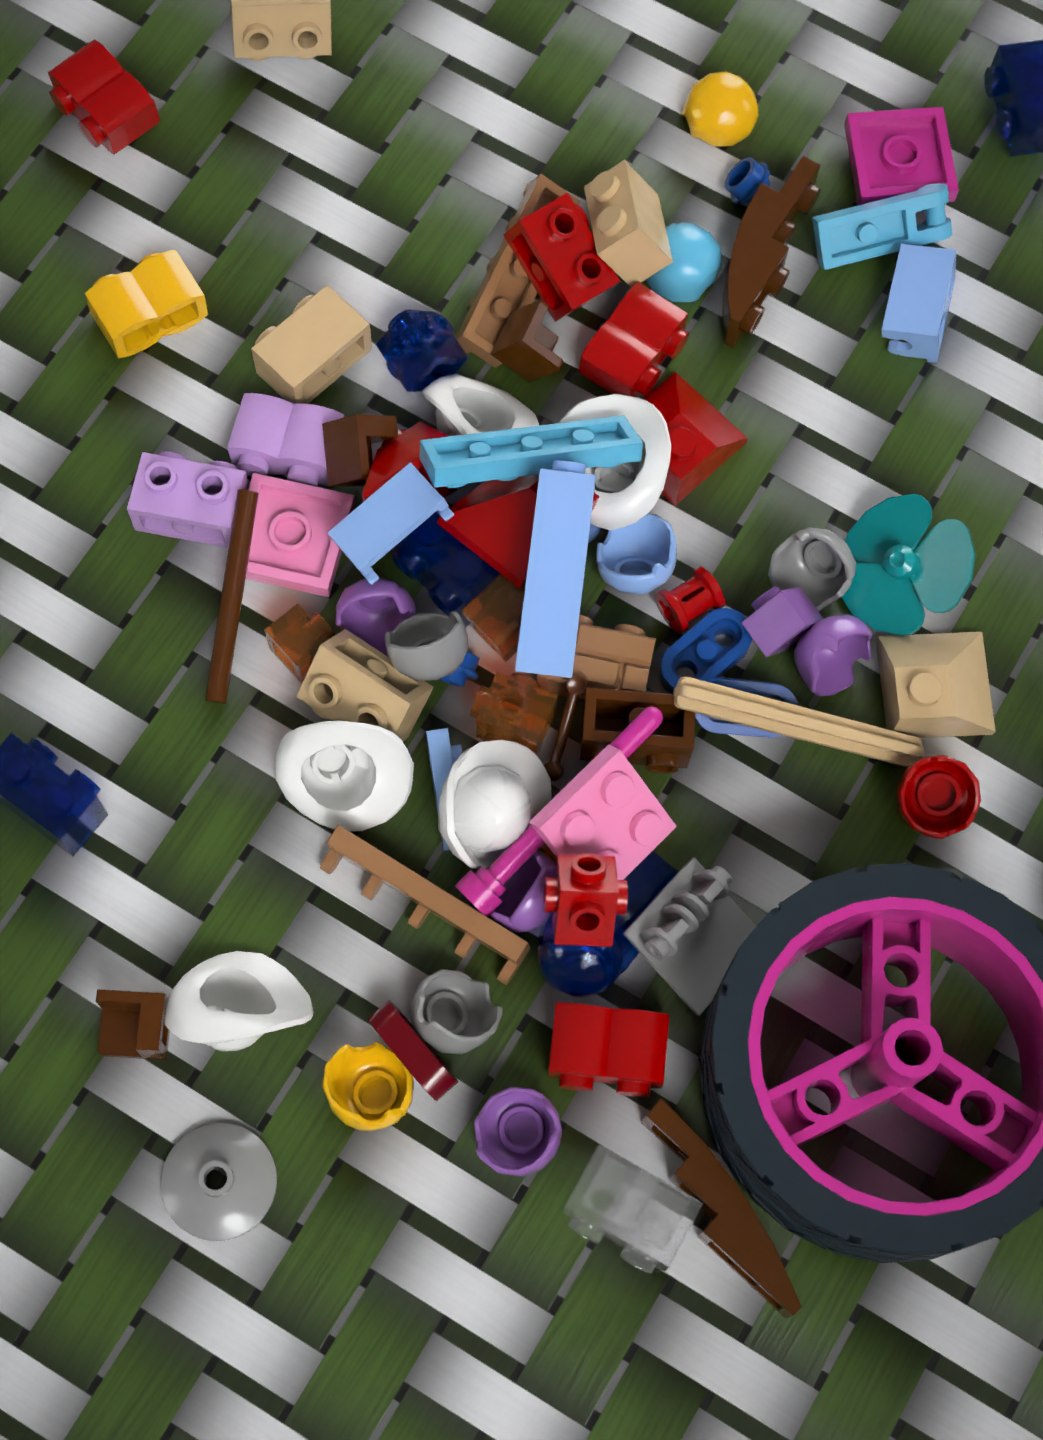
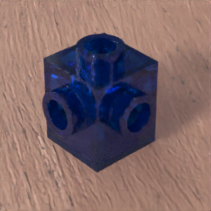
M405 310L397 314L390 321L387 332L376 343L377 348L387 361L386 366L389 372L401 382L407 392H422L423 389L440 377L455 374L469 359L454 337L452 325L437 311Z

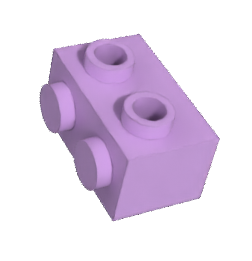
M166 451L159 453V455L142 452L127 506V511L135 531L229 548L237 490H248L249 488L246 471L240 470L235 465L224 461H213L210 464L189 461L186 457L174 452Z

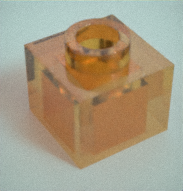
M298 603L265 629L269 649L301 684L320 644L335 636L334 631L318 613L309 616Z

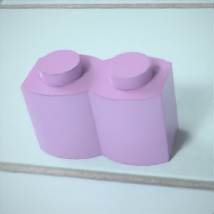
M244 393L227 447L231 463L240 470L246 471V475L252 477L253 473L266 476L283 475L293 482L316 487L317 485L328 486L322 423L344 418L345 416L343 413L323 406L302 403L293 404L270 395Z

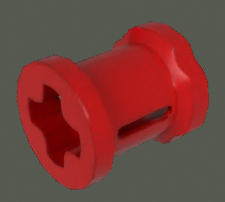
M702 566L692 571V578L673 590L663 589L655 594V601L661 615L667 624L678 634L688 629L690 621L709 609L723 608L726 602L718 582Z

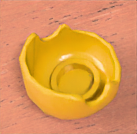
M726 71L709 73L692 86L683 105L682 116H685L692 137L699 138L713 147L734 146L748 137L758 119V105L753 90L740 76Z
M379 1042L362 1047H352L346 1044L340 1047L326 1063L322 1087L333 1114L345 1125L357 1130L374 1131L394 1125L399 1122L401 1117L406 1115L413 1101L414 1077L393 1051L385 1048Z

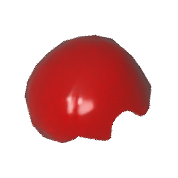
M946 755L928 756L914 762L905 770L896 789L898 811L907 825L926 837L945 839L968 828L975 819V814L981 803L979 780L966 763Z

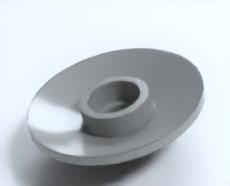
M213 1123L198 1127L183 1136L171 1149L165 1160L160 1184L162 1200L172 1220L190 1235L209 1241H225L237 1238L256 1227L271 1208L277 1189L275 1162L264 1142L246 1128L230 1123ZM217 1168L225 1170L227 1174L226 1184L218 1190L209 1189L206 1184L208 1173Z

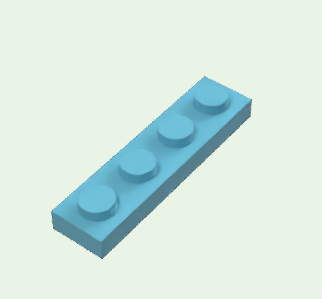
M625 415L420 440L419 459L434 488L444 486L458 488L465 486L467 483L490 480L512 481L521 476L536 475L540 473V469L552 470L553 460L586 464V468L598 466L612 468L621 463L641 461L643 442Z

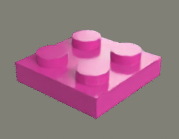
M943 107L847 113L844 127L857 205L917 191L922 186L936 183L946 184L948 186L949 202H955L959 188Z

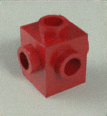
M582 853L579 855L558 854L555 877H545L543 893L544 912H552L554 945L612 947L616 914L625 915L628 902L627 880H618L615 856H600L592 853Z

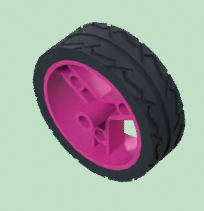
M911 863L866 865V871L859 867L851 868L812 881L779 903L778 908L772 909L741 944L726 970L707 1011L699 1054L702 1102H704L707 1121L720 1156L744 1191L747 1190L750 1198L787 1231L825 1250L828 1248L833 1253L878 1263L932 1260L1006 1234L1041 1209L1043 1206V930L1039 923L1004 894L968 877L963 876L961 880L951 871ZM862 937L861 1044L767 1091L763 1079L760 1038L765 1007L777 979L801 958L815 950L836 941ZM931 948L965 967L988 989L1006 1016L1019 1051L1023 1082L1021 1101L943 1052L941 1038L935 1028L930 1025ZM891 965L902 970L906 976L907 987L900 988L891 984L885 976L884 966ZM884 1007H903L906 1019L895 1022L882 1032ZM851 1066L852 1086L860 1096L857 1099L849 1096L846 1084L839 1077L840 1073ZM931 1074L949 1089V1094L940 1103L913 1087ZM807 1089H819L827 1095L831 1104L828 1115H819L811 1111L805 1100ZM962 1099L972 1101L978 1106L982 1118L980 1126H974L963 1118L960 1111ZM893 1103L992 1169L988 1175L964 1195L957 1198L929 1203L887 1201L851 1189L822 1171L798 1147L882 1104Z

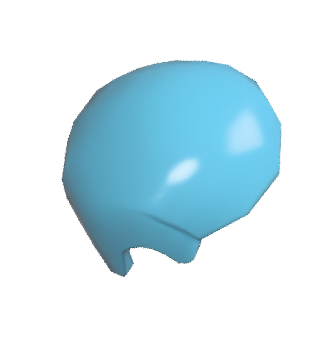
M687 222L673 223L666 227L673 263L645 281L655 293L671 302H693L700 298L705 289L712 283H715L721 270V247L710 232L698 225Z

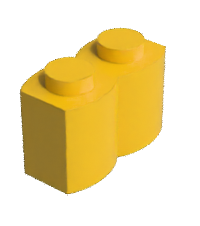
M176 250L149 254L131 272L105 275L98 279L93 287L85 293L91 315L118 358L137 354L154 345L163 336L174 335L187 330L208 315L205 295Z

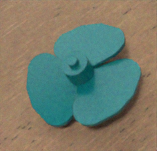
M909 494L885 499L864 512L848 532L845 540L857 563L856 575L852 579L853 584L841 598L852 615L861 619L876 631L900 636L912 635L924 623V606L934 613L949 612L959 604L972 582L976 553L969 529L963 522L956 519L940 521L918 545L932 520V507L921 495Z

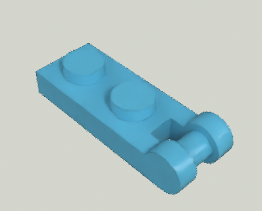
M942 183L929 184L910 193L812 217L818 265L823 270L898 252L901 244L921 246L951 237L953 235L951 219L946 217L945 204L949 202L948 186ZM925 210L926 220L922 224L917 225L915 212Z

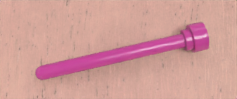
M653 706L645 708L610 745L620 749L624 756L628 758L660 726L663 720L662 712ZM530 825L487 870L483 866L476 873L470 870L455 887L483 915L488 917L503 902L499 898L506 890L503 884L545 842Z

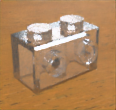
M599 1144L562 1213L572 1218L568 1225L570 1229L596 1244L600 1243L603 1236L624 1248L620 1255L623 1260L651 1274L655 1266L663 1271L670 1268L703 1203Z

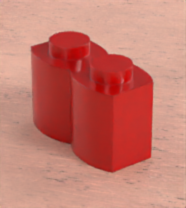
M95 39L48 72L53 85V89L49 91L53 102L65 116L73 113L80 120L79 126L83 134L96 148L102 144L109 152L115 155L161 122L155 101L150 94Z
M637 282L623 297L611 317L601 326L580 356L579 373L611 394L636 397L639 393L644 397L647 396L660 377L661 370L657 367L667 356L674 359L688 340L689 332L685 331L688 313L640 282Z
M556 1003L548 1077L559 1078V1087L568 1090L593 1091L594 1082L616 1084V1093L619 1095L650 1097L651 1088L662 1089L664 1084L670 1015L645 1010L612 1009L578 1003Z

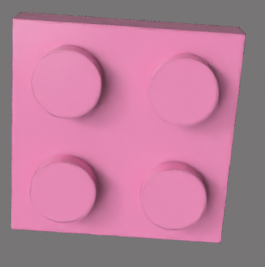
M253 473L248 490L255 491L259 495L246 579L329 597L342 550L327 532L354 510L356 504L355 495Z
M609 744L529 821L556 857L558 854L579 855L582 853L615 856L618 880H624L677 827L621 750Z

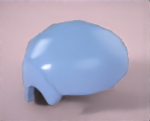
M647 513L636 523L623 528L608 530L605 541L597 544L596 563L602 580L622 593L648 594L666 583L675 569L677 545L672 526L656 514Z

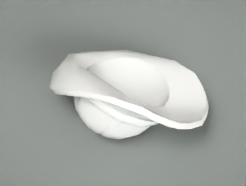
M459 374L444 376L433 381L422 390L424 397L437 407L435 412L437 430L449 436L539 426L536 414L510 393Z
M622 394L598 396L582 401L570 409L560 421V423L625 415L643 442L641 461L621 463L612 468L599 466L585 468V474L596 475L594 492L600 496L591 513L590 524L607 530H615L636 523L654 508L664 489L671 458V440L666 420L661 412L644 399Z
M324 721L301 726L285 734L277 748L274 778L285 798L299 812L316 823L332 829L340 825L349 832L364 831L386 823L405 805L412 788L414 763L407 747L392 731L366 723Z
M507 740L479 742L459 756L442 786L439 800L438 830L453 855L470 868L480 869L482 866L488 868L531 825L529 821L552 798L551 779L543 763L528 747Z
M234 951L207 959L192 968L179 980L168 997L165 1025L174 1035L182 1040L206 1044L219 1051H238L251 1046L265 1033L310 1021L313 1017V1006L309 994L284 966L262 953Z

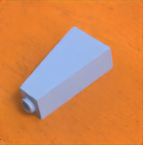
M553 460L552 470L540 469L515 671L572 678L596 475L585 474L586 464Z

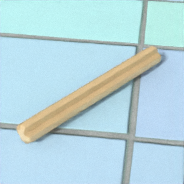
M681 677L673 691L674 705L679 709L884 762L910 767L914 762L923 758L925 754L922 740L916 736L692 677Z

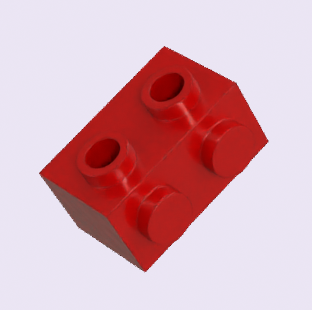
M568 192L519 220L503 234L540 298L548 305V311L555 322L620 282L615 271L597 255L594 236L589 229L588 217L584 210L573 202Z

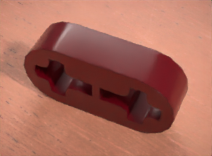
M388 1000L368 1018L369 1023L435 1101H438L458 1083V1080L431 1046L421 1039L415 1027L391 1000Z

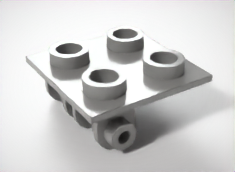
M692 857L626 929L623 935L694 1014L699 1016L713 1000L735 954L756 926L728 895L730 892L728 885L732 882L731 875L720 866H715L712 870L705 869L695 857Z

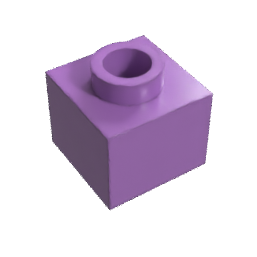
M776 586L766 591L751 604L755 612L745 619L742 625L763 654L769 657L788 650L798 642L799 638L808 628L822 620L823 617L800 586L782 591Z

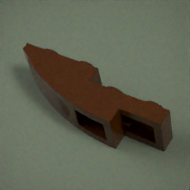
M805 156L801 158L779 192L763 183L760 184L739 225L727 271L722 310L724 343L732 348L743 332L749 335L754 332L765 311V308L761 305L768 295L777 297L789 276L790 270L784 268L789 251L787 245L797 227V224L793 222L800 212L807 215L811 211L821 191V188L815 185L820 164Z

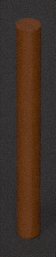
M237 490L205 701L214 703H227L259 493L251 490Z

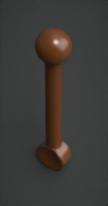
M581 672L572 673V678H568L566 681V687L569 691L551 759L544 764L551 781H557L563 775L564 769L561 765V760L579 695L583 694L586 691V687H588V679Z

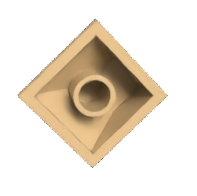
M982 632L877 637L876 645L886 729L919 738L993 735L996 732Z

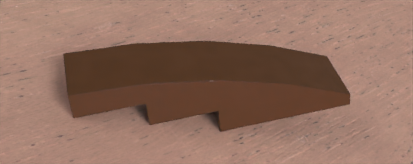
M661 1098L645 1116L642 1124L684 1162L669 1180L712 1219L698 1235V1238L784 1318L794 1316L802 1306L776 1247L745 1195L705 1142Z

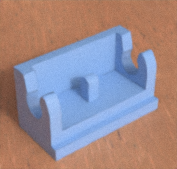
M908 244L900 245L882 325V337L892 339L889 341L887 349L889 352L906 357L927 359V362H938L956 277V250Z
M410 462L327 533L367 581L373 585L380 578L371 568L372 565L435 512L446 522L454 516V513L448 508L449 505L445 499Z

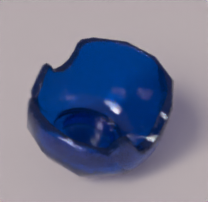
M552 914L541 927L538 940L539 969L542 976L554 989L573 997L585 998L609 989L620 976L623 950L618 934L613 936L612 947L554 945Z

